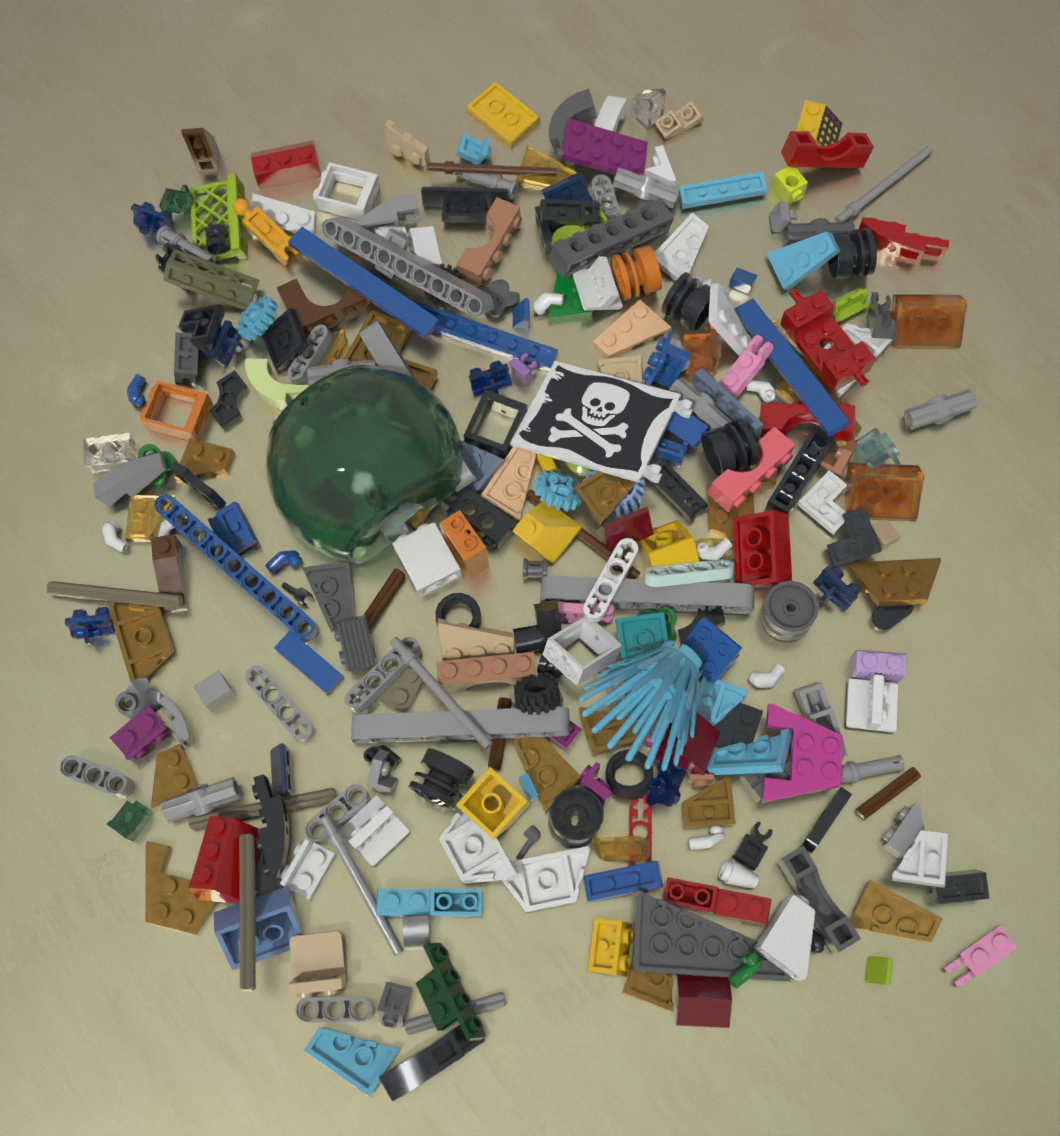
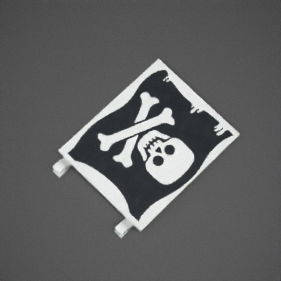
M554 361L513 436L510 445L639 483L644 476L651 482L659 483L662 477L660 473L661 466L648 464L673 412H677L684 418H690L693 409H690L692 401L686 399L679 401L681 398L679 393Z

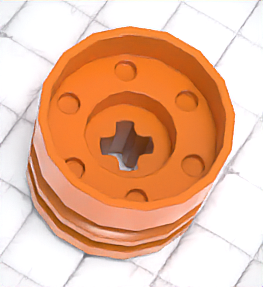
M646 245L635 248L633 250V260L627 251L623 252L621 256L619 254L611 256L612 276L623 301L631 299V295L634 298L638 297L640 287L646 295L661 290L660 268L651 246Z

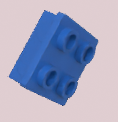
M668 331L665 338L660 337L655 348L657 352L650 354L647 361L650 367L646 368L642 379L645 380V385L650 386L652 381H655L670 388L689 360V352L670 344L673 332Z
M706 617L699 621L683 643L691 648L701 659L702 665L699 671L703 670L702 675L713 684L740 656L738 653L742 649L738 643Z

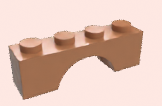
M498 197L487 213L488 227L493 231V237L487 244L481 247L466 248L456 264L462 279L478 286H482L483 282L490 278L493 265L500 261L503 248L510 244L513 231L518 229L522 222L520 207Z
M534 652L436 661L438 683L447 692L465 690L470 686L482 683L501 682L514 685L518 680L522 681L523 677L529 678V675L532 674L536 677Z

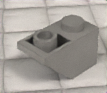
M916 803L909 806V808L904 806L896 817L900 820L896 827L890 826L883 836V839L886 841L882 848L901 862L920 831H925L920 806Z

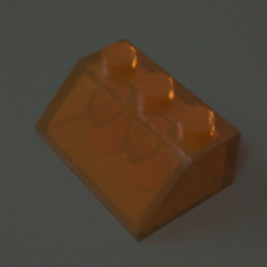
M893 294L891 316L894 317L896 325L894 329L895 339L892 341V344L894 346H961L967 301L961 295Z
M848 462L845 482L847 484L845 488L846 513L865 507L869 517L918 519L924 474L919 465Z

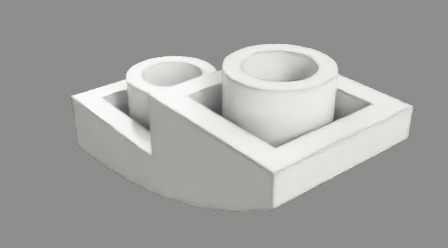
M608 96L600 109L594 126L616 132L619 120L623 121L628 99Z

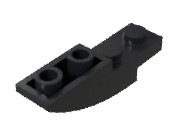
M262 774L253 777L255 785H252V791L255 799L260 800L262 809H259V816L262 823H266L267 826L257 830L259 836L256 837V843L259 851L264 852L266 861L263 862V868L266 876H270L272 880H279L285 868L288 855V812L284 797L280 795L273 797L268 777Z
M459 1024L378 1078L393 1102L464 1057L466 1053L483 1043L485 1039L467 1041Z

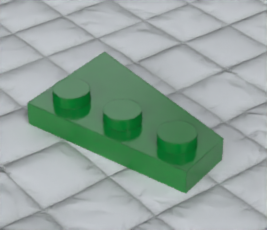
M557 271L553 293L563 294L564 301L563 305L551 304L548 322L592 316V310L583 309L573 274L563 278L559 271Z

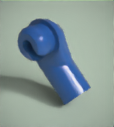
M139 374L134 376L127 388L128 400L136 406H141L145 401V396L140 394V389L146 379Z
M295 550L280 551L265 566L270 572L274 573L285 563H290L292 567L299 566L302 563V558Z

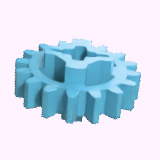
M266 295L263 298L259 297L257 302H251L249 307L240 316L241 320L238 322L239 326L237 327L238 334L248 341L251 339L255 340L257 335H263L275 320L274 316L277 315L275 311L278 309L277 303Z
M544 470L542 474H538L533 489L536 490L535 495L541 496L540 501H545L547 506L554 505L556 510H559L561 507L568 511L569 508L575 510L582 502L574 491L577 479H572L569 474L564 476L561 471L555 473L553 470H550L548 473Z

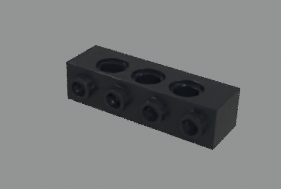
M816 427L812 429L769 498L764 511L775 510L790 515L819 468L822 459L830 450L835 439L834 437H828L825 432Z
M443 471L432 481L442 490L433 506L443 508L448 517L460 510L476 534L482 538L481 541L485 546L490 549L494 547L500 551L513 536L516 522L471 488L466 486L459 492H456ZM451 495L457 496V499L454 501L447 500ZM467 509L476 510L471 515H467L464 513ZM486 522L494 524L491 528L482 527Z

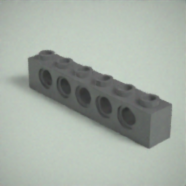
M660 198L652 202L648 201L641 207L629 209L625 214L618 217L613 216L604 223L594 224L590 229L583 232L578 231L567 239L556 241L552 246L549 259L562 277L565 278L591 266L598 257L610 258L612 255L619 254L668 232L674 216Z

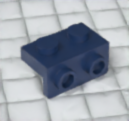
M581 172L541 190L544 199L593 201Z

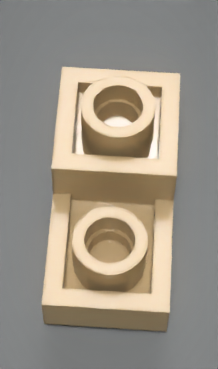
M690 101L675 113L671 109L654 123L664 138L668 139L687 131L704 119L693 102Z

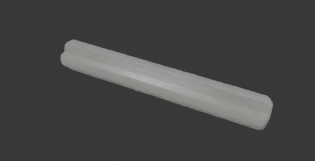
M498 992L472 1000L471 1005L477 1015L504 1007L506 999L503 992ZM429 1013L404 1021L405 1032L408 1035L435 1027Z

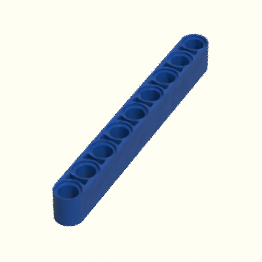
M162 494L156 498L154 503L155 510L294 634L304 640H312L318 635V624L178 500L169 494ZM172 502V508L165 512V505ZM185 517H189V523L181 527V521ZM206 532V538L198 542L199 534ZM223 547L222 555L215 557L216 549ZM241 562V568L237 572H232L233 564ZM253 577H258V584L250 588L249 581ZM271 592H275V600L271 603H267V595ZM292 607L293 615L290 618H284L285 609ZM310 623L311 630L307 634H302V625Z

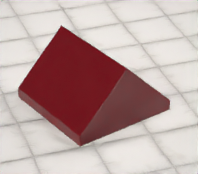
M647 506L597 529L599 536L611 553H613L615 547L622 539L629 538L638 542L654 535Z
M696 712L694 737L690 736V717L687 742L683 747V753L680 755L676 767L705 776L720 732L702 715ZM673 722L669 725L657 755V761L663 762ZM677 735L668 763L669 765L675 766L674 757L678 742Z
M676 974V1026L729 1028L732 1008V992L729 977Z

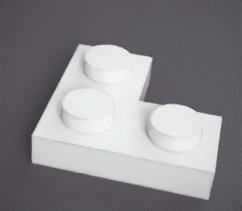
M829 470L798 502V506L834 535L843 526L842 514L846 512L833 501L845 490L847 484Z

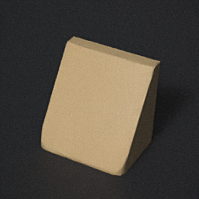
M887 518L872 525L880 550L901 538Z

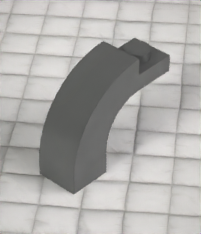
M589 89L577 92L564 100L551 118L549 140L554 152H558L559 159L561 157L566 120L571 118L587 122L598 118ZM564 160L567 167L575 165L573 162Z

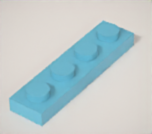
M762 171L682 185L678 187L682 209L766 195L768 188Z

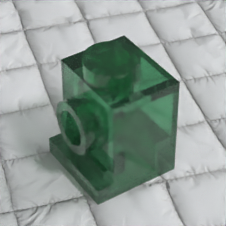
M127 800L114 818L108 821L107 825L125 839L134 842L152 817L146 813L148 808L138 800H135L134 803ZM132 813V819L126 822L127 818Z

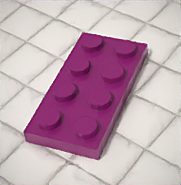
M568 118L565 122L560 159L616 175L618 168H623L638 175H644L648 142Z

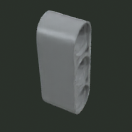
M66 756L60 763V772L65 777L117 798H127L134 790V783L129 777L78 756ZM79 763L78 770L71 774L73 765ZM101 771V778L97 782H93L94 775ZM123 780V787L116 791V783Z
M352 784L307 822L305 826L306 836L317 844L327 842L329 836L325 828L321 836H313V829L318 825H322L320 819L328 814L332 819L333 811L337 808H342L344 811L342 818L339 820L332 819L339 832L354 815L370 802V795L366 789L359 784ZM355 792H363L362 800L358 803H352V795Z
M306 997L297 1003L295 1009L298 1019L303 1022H366L372 1019L376 1010L373 1001L365 997ZM364 1001L368 1005V1013L364 1017H359L356 1013V1006ZM312 1002L316 1010L314 1015L308 1018L304 1014V1007L307 1003ZM334 1002H338L342 1006V1012L336 1018L330 1014V1007Z

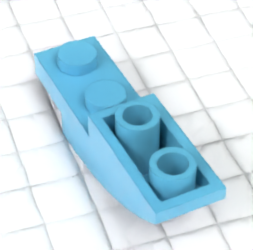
M377 889L376 916H482V889Z

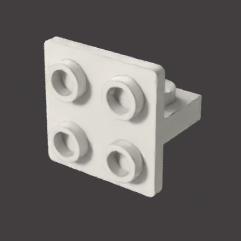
M598 257L589 269H583L573 274L584 310H620L623 307L607 257Z
M875 674L870 680L849 679L846 727L894 733L897 730L898 684L884 682V675Z
M375 796L340 829L350 844L371 866H375L409 834L406 826L378 796Z

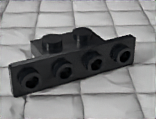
M421 188L423 206L443 207L442 222L485 223L487 207H491L497 197L508 202V189Z

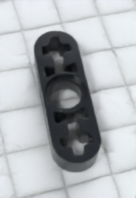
M842 786L838 789L803 840L801 846L804 845L805 849L810 853L816 849L850 799L852 793Z

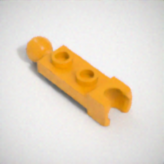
M244 198L237 199L233 204V209L236 214L245 216L242 224L284 266L288 265V255L285 252L290 251L295 255L300 254L289 246L288 241L291 237L258 206L252 211L248 200Z

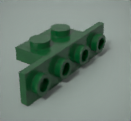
M425 943L423 948L433 970L415 984L437 1031L445 1030L458 1020L467 1041L482 1040L486 1037L482 1022L472 1008L471 999L461 985L459 974L450 962L447 949L441 943Z

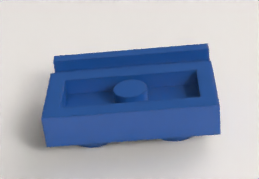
M235 501L216 513V516L207 519L213 532L238 554L258 542L241 506Z

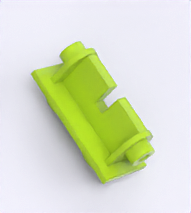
M857 288L832 302L835 306L832 317L837 323L869 307V303L866 300V297L869 296L867 289Z

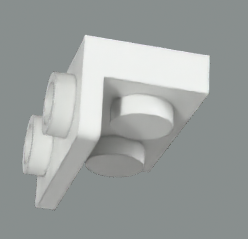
M306 838L304 842H299L293 853L295 858L291 865L287 864L280 876L282 879L280 884L285 887L288 886L290 890L311 901L336 854Z

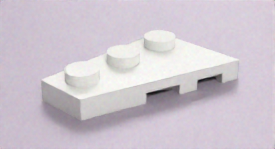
M252 193L251 210L253 211L258 206L287 235H294L301 227L315 235V211Z
M691 213L655 252L659 268L674 281L684 272L690 273L709 226L694 213Z
M719 283L710 286L709 323L737 355L740 356L748 348V343L752 339L743 327Z

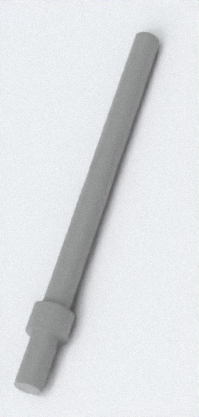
M926 146L859 200L852 201L846 206V210L835 217L836 223L844 222L848 218L856 216L861 212L862 207L933 152L932 148Z
M398 637L393 638L390 644L401 655L400 659L406 666L412 667L483 748L488 749L493 742L417 659V654L412 649H408Z
M329 814L320 821L329 836L328 841L331 847L336 848L393 955H398L403 951L385 916H376L377 902L347 849L342 832H338Z

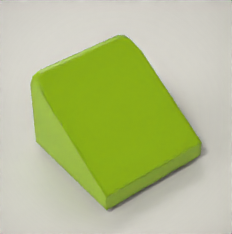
M869 956L866 964L865 982L889 986L891 984L893 967L892 958Z

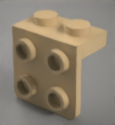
M329 931L294 935L290 938L293 980L288 984L289 995L297 994V998H306L313 996V992L323 991V995L339 993V989H342L346 984L341 932Z

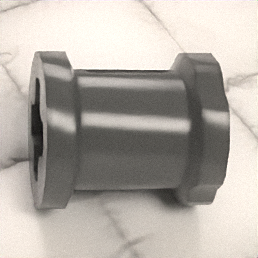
M523 559V579L547 576V559H543V561Z

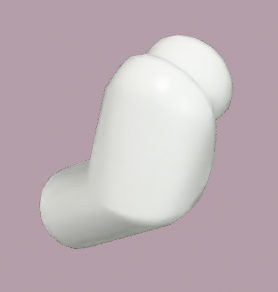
M542 293L534 301L533 309L537 314L542 315L551 304L563 305L564 295Z
M751 380L746 386V391L758 392L767 403L773 402L777 397L776 391L769 382Z
M726 538L715 547L702 542L697 546V553L701 559L719 560L732 548V544Z

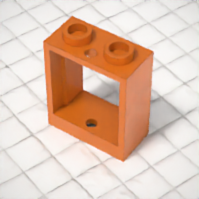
M157 380L155 386L150 389L149 400L146 407H143L140 420L148 430L189 440V438L199 440L213 402L208 393ZM166 396L194 403L184 428L156 421Z
M460 510L440 522L443 539L469 579L489 567L485 545Z

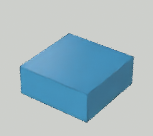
M526 773L520 776L519 782L529 803L531 804L539 800L529 774Z

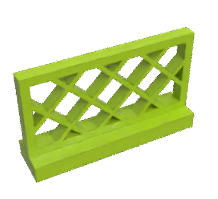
M236 173L227 175V180L190 188L192 244L201 249L206 246L208 239L206 236L201 239L199 233L204 227L208 226V222L215 216L219 219L216 224L223 225L226 223L229 226L226 240L229 243L230 250L221 255H211L216 257V261L235 256L239 260L247 259L246 227L242 224L245 216L236 214L233 209L234 202L239 198H244V185ZM227 188V192L222 198L216 195L220 189ZM207 193L208 195L202 202L197 200V194ZM215 198L218 200L216 205L212 209L208 208L207 204ZM223 205L227 206L228 210L223 216L217 214ZM205 209L209 213L201 221L198 219V215Z

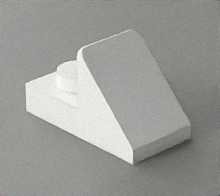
M663 145L654 148V156L651 157L652 167L645 169L644 175L658 180L661 184L675 188L676 178Z

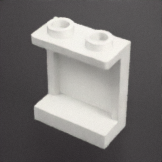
M435 522L423 524L415 532L409 535H401L392 543L420 598L462 577L461 570Z

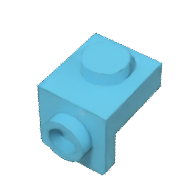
M463 134L460 138L456 155L474 164H480L484 159L487 160L492 148L489 147L491 139L487 137L484 142H481L467 134Z

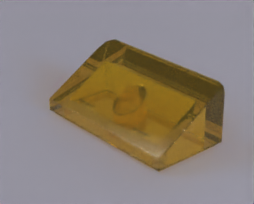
M340 329L333 334L332 342L317 366L332 365V362L339 358L348 342L344 329Z
M622 836L592 839V845L603 861L649 858V840L641 836Z

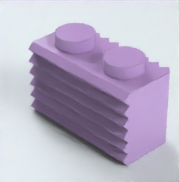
M856 649L851 656L850 678L870 680L875 674L884 675V681L887 683L889 681L891 683L894 681L898 683L906 675V653Z

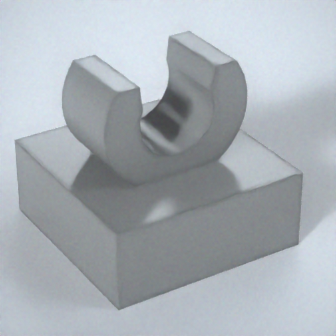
M779 201L769 213L772 232L780 233L787 224H791V220H797L796 211L789 210L788 202Z

